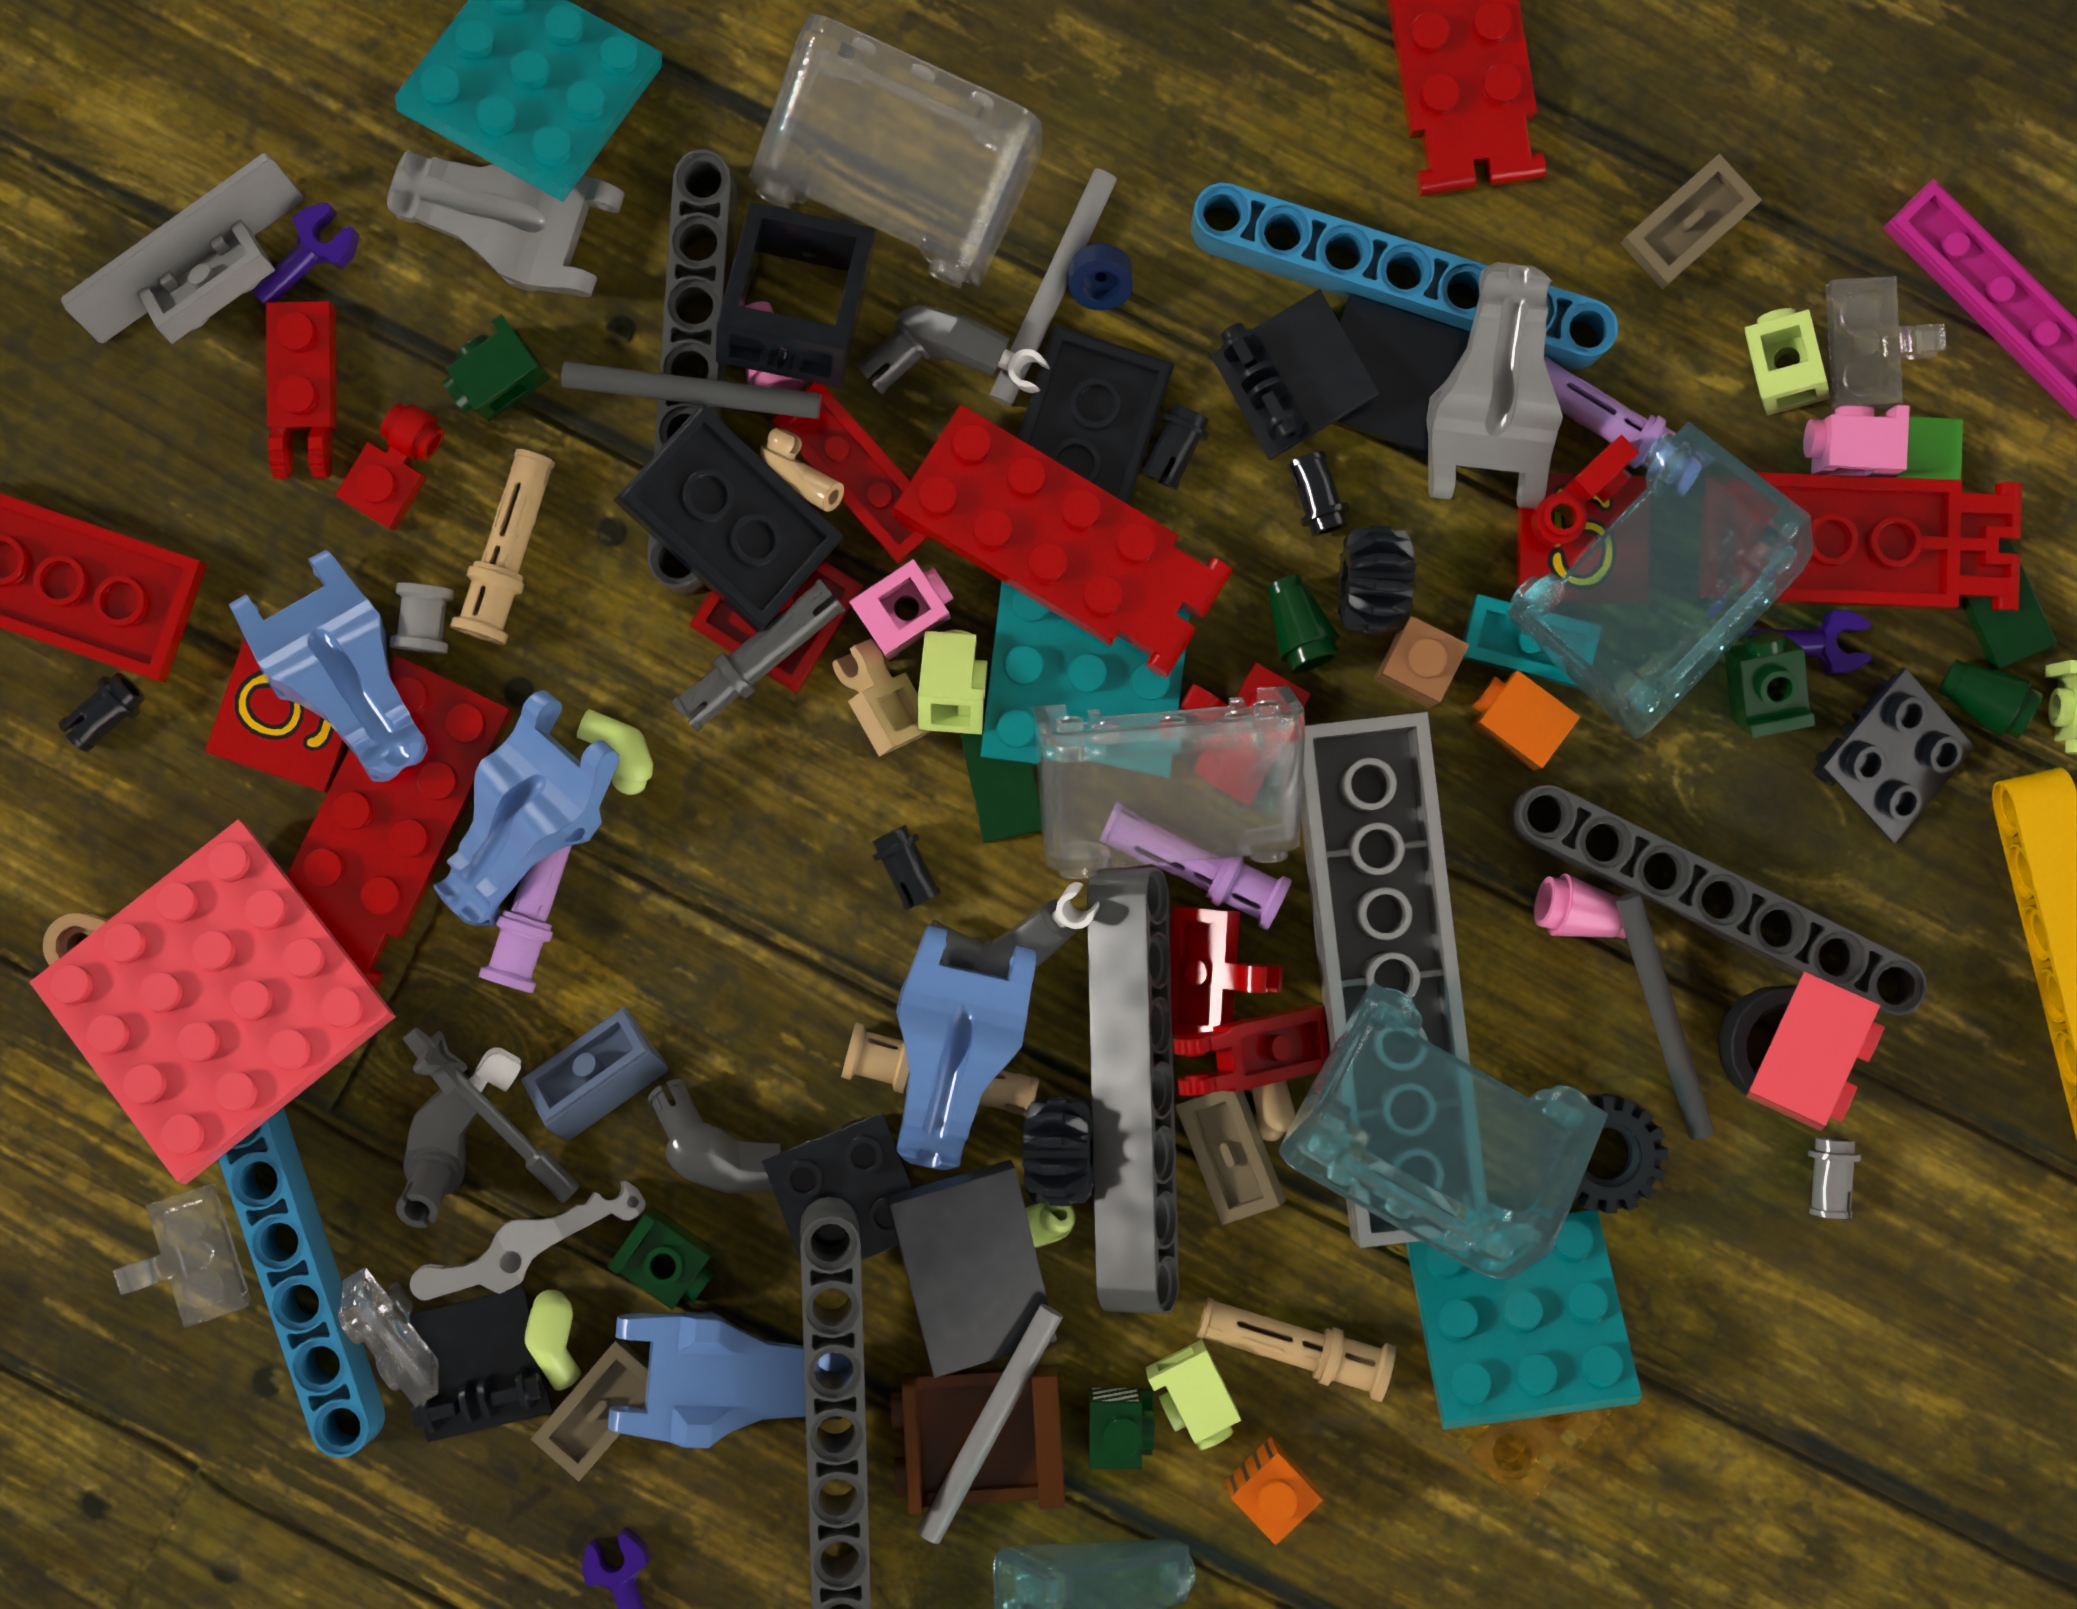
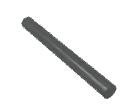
M566 361L563 363L561 372V385L564 388L819 419L821 410V393Z
M1639 892L1622 895L1615 899V903L1688 1136L1692 1140L1709 1137L1714 1133V1128Z

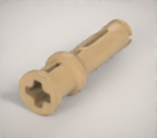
M524 449L515 450V458L497 508L496 517L482 560L474 561L473 566H469L466 576L471 580L470 587L460 616L453 617L450 627L458 632L501 645H505L508 638L503 629L514 595L522 594L525 584L522 582L524 577L518 573L537 519L551 470L555 466V462L552 459Z
M856 1022L841 1078L851 1080L854 1075L874 1079L892 1084L894 1092L903 1094L904 1091H907L909 1077L904 1041L867 1032L865 1024ZM1001 1070L982 1093L979 1105L1002 1109L1026 1117V1110L1031 1102L1035 1101L1039 1078Z
M1209 1297L1206 1300L1197 1331V1338L1209 1339L1258 1356L1268 1357L1313 1371L1312 1378L1317 1379L1319 1384L1328 1386L1332 1381L1368 1391L1370 1399L1382 1402L1385 1396L1396 1357V1346L1388 1343L1384 1344L1382 1348H1378L1344 1337L1343 1330L1335 1327L1332 1330L1326 1328L1324 1333L1321 1334L1268 1316H1262L1226 1305Z

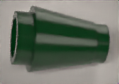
M1300 574L1283 577L1266 587V592L1270 599L1269 604L1280 660L1289 663L1292 673L1297 674L1316 669L1331 662L1340 655L1336 645L1340 636L1308 586L1305 585Z
M1958 659L1953 661L1937 690V693L1947 697L1949 701L1996 736L2001 737L2003 733H2006L2016 739L2023 734L2043 697V693L2030 688L2031 680L1970 663L1966 664Z

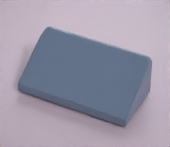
M624 1006L527 1074L521 1081L545 1127L562 1140L569 1141L668 1071V1067L629 1009Z

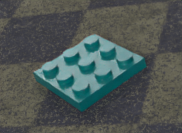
M468 0L396 93V110L564 202L661 69L662 52L568 0Z
M1001 581L980 758L1169 781L1171 777L1185 650L1167 678L1158 676L1145 665L1150 656L1119 637L1116 638L1110 647ZM1180 608L1177 616L1189 622L1190 613Z
M1597 1210L1490 1223V1233L1405 1243L1442 1430L1639 1403L1642 1394Z

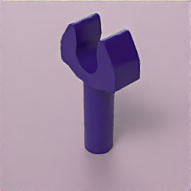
M329 203L303 208L293 217L292 221L298 231L297 246L274 267L275 271L262 279L251 290L265 305L269 302H277L315 264L330 263L339 269H343L353 259L359 241V234L351 226H347L337 233L332 241L327 243L320 242L319 235L321 230L329 225L337 215V211Z
M1833 610L1826 613L1823 623L1816 630H1750L1748 636L1760 632L1783 633L1804 648L1805 655H1815L1821 660L1827 675H1843L1852 672L1871 660L1870 654L1857 652L1847 654L1842 652L1837 646V636L1841 631L1847 633L1859 632L1871 627L1869 621L1850 610Z
M624 1527L618 1535V1541L625 1562L621 1566H612L604 1559V1551L598 1539L593 1538L586 1547L582 1563V1573L586 1585L604 1586L612 1591L618 1609H645L636 1579L640 1569L644 1568L651 1558L646 1543L631 1529Z

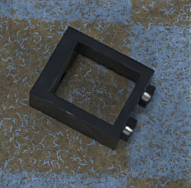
M750 202L717 321L716 362L842 389L871 270L876 228L857 225L848 220H834L796 212L782 206H768ZM758 252L848 271L835 326L744 307Z

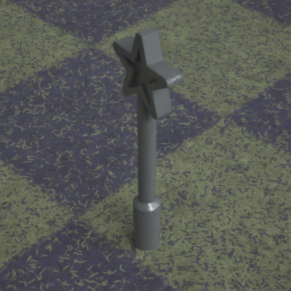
M415 1027L403 1037L405 1043L418 1058L413 1066L414 1072L416 1074L431 1075L446 1095L455 1090L526 1160L525 1167L561 1203L568 1200L577 1191L580 1184L545 1149H537L462 1074L467 1070L468 1066L449 1052L441 1031H437L429 1037Z

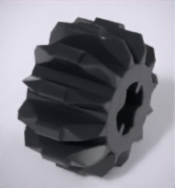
M1370 525V528H1354L1345 538L1343 552L1340 554V569L1337 574L1338 591L1336 596L1339 598L1338 613L1346 630L1361 631V634L1382 635V632L1397 633L1399 629H1403L1409 619V610L1413 607L1412 597L1416 587L1414 579L1417 566L1414 562L1415 547L1406 530L1391 529V526Z
M1051 1096L1048 1099L1031 1102L1026 1110V1121L1023 1123L1024 1137L1021 1144L1023 1148L1022 1167L1025 1173L1024 1185L1027 1188L1028 1195L1033 1203H1048L1049 1206H1070L1073 1203H1085L1094 1193L1093 1116L1091 1105L1088 1100L1072 1099L1071 1096Z

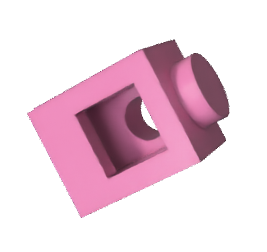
M1896 405L1878 417H1874L1875 409L1872 407L1842 406L1835 408V414H1831L1823 420L1810 419L1804 432L1803 450L1806 458H1812L1811 474L1893 477L1907 470L1910 406Z
M913 559L849 602L888 661L899 655V652L925 636V631H932L951 619L945 604L953 600L954 597L934 567L923 573ZM906 598L913 599L919 604L917 616L908 621L898 618L895 612L897 604Z

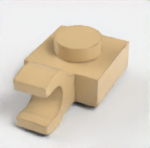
M872 639L854 645L850 648L851 654L832 662L834 672L841 683L859 692L848 702L879 757L930 732L928 730H918V693L906 672L892 678L884 663L880 648Z

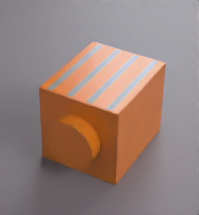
M1516 671L1508 675L1504 681L1494 676L1487 683L1472 704V707L1480 713L1470 727L1531 772L1544 767L1580 716L1523 673Z
M1272 1437L1267 1439L1225 1480L1230 1498L1275 1546L1323 1501L1315 1482Z

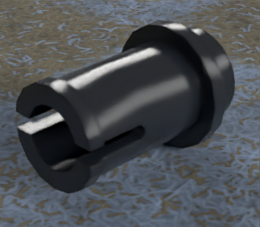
M1175 404L1171 414L1164 413L1161 418L1166 423L1141 473L1152 480L1158 479V483L1168 488L1177 490L1181 477L1199 440L1206 441L1209 436L1205 431L1209 420L1189 408Z
M1325 451L1303 455L1287 464L1305 516L1300 519L1303 527L1310 528L1312 536L1328 534L1348 525L1345 513L1350 508L1348 503H1341L1326 460L1327 455Z
M119 672L111 678L102 676L97 682L99 689L72 713L59 721L58 724L61 731L66 732L72 729L65 736L80 750L89 752L101 738L126 716L135 718L140 713L139 705L145 700L144 695L128 677Z
M903 825L872 841L877 851L872 856L875 861L882 860L903 902L904 910H908L914 907V905L917 906L941 893L939 886H936L915 844L920 838L917 833L911 835L907 825Z

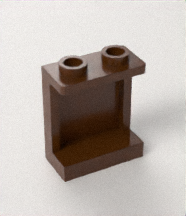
M1057 1364L1036 1366L961 1504L1039 1500V1509L1065 1507ZM1005 1368L959 1370L937 1378L933 1377L932 1372L905 1373L902 1381V1392H891L892 1431H904L905 1457H895L894 1459L896 1497L908 1496L909 1515H920L924 1507L931 1506Z

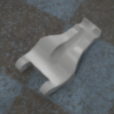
M408 150L403 154L397 165L387 196V206L399 220L409 223L417 222L463 241L482 257L510 286L529 292L546 291L591 297L597 277L583 269L570 267L589 207L619 213L625 193L612 184L583 175L566 200L562 202L494 164L477 167L450 162L437 157H432V159L425 158Z
M1496 262L1480 272V297L1467 348L1450 376L1429 399L1426 423L1428 430V490L1431 498L1448 500L1452 498L1456 481V466L1519 472L1516 500L1517 506L1520 508L1534 509L1545 497L1551 457L1563 415L1544 360L1546 320L1548 315L1546 298L1548 287L1552 280L1535 266Z
M621 1181V1191L612 1200H605L599 1193L593 1192L584 1205H575L558 1216L544 1219L510 1220L504 1223L496 1232L490 1247L479 1258L462 1264H425L411 1276L410 1290L415 1297L425 1301L479 1284L501 1294L520 1284L524 1280L526 1270L531 1261L551 1245L609 1214L622 1220H631L644 1211L646 1203L639 1189L627 1181Z

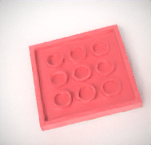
M240 819L236 820L29 982L176 1182L188 1184L396 1017L253 831Z

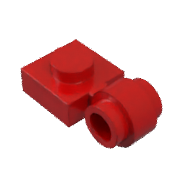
M400 402L395 404L385 416L380 427V435L387 438L388 451L384 452L367 442L335 496L383 526L395 531L427 480V477L409 467L414 459L417 460V458L423 461L429 460L443 440L445 430L437 425V417L414 403L408 406Z
M1622 434L1599 453L1559 493L1547 496L1534 508L1531 515V529L1541 543L1550 547H1563L1576 540L1583 533L1587 523V513L1584 505L1595 495L1605 503L1633 477L1624 467L1639 452ZM1552 511L1559 512L1565 517V529H1560L1553 524L1551 520Z

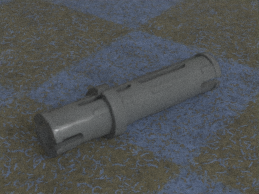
M818 579L814 586L771 620L762 631L754 634L729 656L724 652L713 660L716 667L682 695L672 700V703L683 718L687 715L689 718L688 723L697 732L703 729L707 722L740 695L746 699L754 693L753 684L838 614L846 611L844 606L829 591L830 589L821 579Z

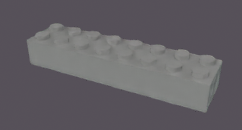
M1428 712L1299 726L1291 731L1351 1239L1359 1248L1490 1233Z

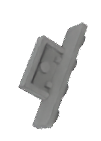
M263 153L62 296L61 302L65 310L99 343L108 341L148 312L156 328L173 344L188 332L201 327L209 317L238 296L253 290L262 279L275 271L255 235L303 201V195L270 154Z

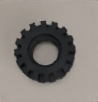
M1593 1093L1583 1095L1582 1100L1578 1102L1571 1100L1562 1106L1565 1111L1560 1117L1553 1116L1549 1122V1125L1553 1126L1550 1136L1544 1135L1542 1145L1547 1148V1156L1543 1157L1546 1169L1551 1171L1553 1177L1550 1179L1555 1187L1563 1191L1566 1197L1592 1211L1601 1210L1604 1213H1617V1209L1620 1208L1630 1211L1639 1207L1636 1201L1644 1197L1649 1200L1656 1192L1651 1188L1656 1179L1663 1182L1666 1174L1665 1170L1660 1169L1662 1159L1668 1160V1148L1663 1147L1661 1144V1139L1665 1138L1662 1128L1655 1125L1652 1121L1654 1116L1646 1109L1637 1106L1635 1102L1605 1093L1603 1095ZM1601 1128L1617 1130L1624 1137L1628 1146L1626 1164L1618 1173L1610 1177L1593 1176L1585 1168L1581 1157V1149L1585 1139L1589 1134Z

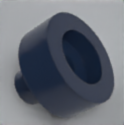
M1097 243L1081 249L1074 255L1069 266V289L1072 297L1080 305L1092 310H1109L1120 306L1129 298L1133 288L1132 263L1124 251L1112 245Z

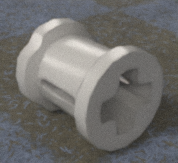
M397 583L396 593L402 598L397 635L390 637L389 647L422 653L447 654L448 644L442 641L446 606L448 602L454 601L455 591L425 584Z

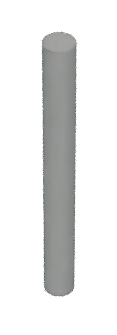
M1098 168L1094 169L1010 349L1011 352L1016 353L1023 349L1038 351L1069 284L1070 262L1077 252L1087 246L1117 181V178L1111 173ZM1032 362L1022 367L1020 372L1021 380L1025 379ZM1001 369L989 397L1003 405L1012 407L1020 388L1011 380L1008 371Z
M1040 1304L917 1529V1533L925 1540L934 1544H939L1059 1326L1063 1315L1057 1310L1045 1304Z

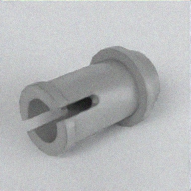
M1835 1136L1815 1137V1148L1808 1149V1156L1814 1158L1811 1206H1809V1214L1834 1219L1852 1218L1851 1203L1854 1162L1861 1161V1153L1855 1152L1856 1140Z

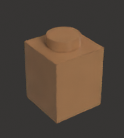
M1410 616L1403 629H1399L1373 680L1431 708L1442 701L1469 644Z

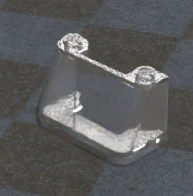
M809 14L797 38L749 176L752 183L757 186L755 192L776 206L790 209L792 202L806 204L807 199L810 198L919 248L923 258L930 263L927 269L928 273L936 279L958 288L962 287L964 281L979 288L1042 155V123L1033 113L1013 101L823 15Z
M1289 686L1257 688V701L1249 708L1243 698L1240 697L1229 698L1230 706L1106 717L1102 716L1100 709L1087 710L1088 722H1083V718L1078 716L1067 717L1065 704L1033 707L1043 852L1046 865L1059 870V875L1063 878L1084 879L1095 876L1098 873V869L1242 856H1250L1251 860L1262 863L1278 862L1287 859L1288 851L1300 846L1305 751L1304 707Z

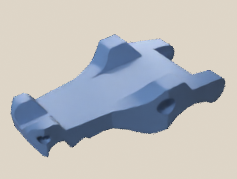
M325 549L308 559L314 575L323 584V587L265 620L260 616L257 605L252 603L246 594L229 603V606L265 679L277 697L282 700L298 703L325 719L356 755L373 782L389 781L407 766H414L421 762L425 757L428 746L424 735L415 725L390 679L387 660V633L383 627L380 614L346 574L334 556Z
M540 690L529 696L523 704L521 716L507 740L496 751L480 761L474 778L473 822L460 842L458 851L447 860V863L451 866L449 875L442 882L434 884V889L443 902L462 921L473 926H495L498 916H501L499 905L532 866L559 849L589 841L602 823L599 807L619 763V754L605 741L597 740L590 744L583 752L581 762L549 734L562 711V705L546 690Z
M927 925L907 978L901 988L896 1009L909 1069L903 1119L896 1147L900 1156L911 1164L948 1170L960 1166L963 1147L968 1139L982 1093L1022 1047L1035 972L1036 950L1016 946L1009 961L1010 967L1007 978L940 963L943 950H945L947 945V930Z
M713 1311L629 1313L617 1317L616 1338L630 1341H650L645 1408L633 1406L610 1407L608 1417L609 1430L671 1442L685 1448H709L727 1434L762 1419L806 1417L804 1346L765 1341ZM832 1352L822 1356L817 1364L826 1371L835 1372L845 1368L850 1361L844 1354ZM832 1416L827 1419L840 1420L842 1416Z

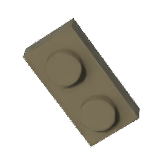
M1719 153L1629 233L1620 244L1663 290L1755 208L1762 199Z
M1220 1091L1193 1096L1175 1105L1222 1225L1279 1207L1286 1201L1244 1091Z
M618 1338L530 1440L579 1482L621 1434L608 1429L609 1408L613 1406L643 1408L645 1406L648 1361L623 1339Z

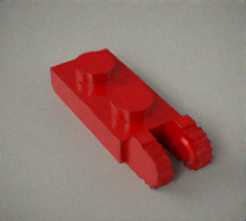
M329 301L266 303L267 428L271 430L268 437L270 472L274 479H290L294 467L293 432H309L307 459L311 476L313 478H330L333 463L332 431H337L335 306Z
M1305 1005L1213 1026V1031L1192 1033L1173 1039L1175 1054L1193 1057L1204 1055L1209 1051H1216L1218 1071L1192 1073L1178 1079L1179 1094L1184 1096L1206 1095L1220 1091L1240 1092L1331 1069L1324 1005Z

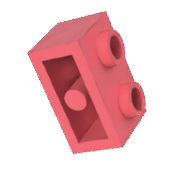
M1804 972L1746 1097L1819 1131L1826 1126L1829 1118L1842 1122L1858 1086L1846 1081L1855 1060L1859 1058L1869 1062L1884 1031L1885 1026L1874 1022L1881 1005Z

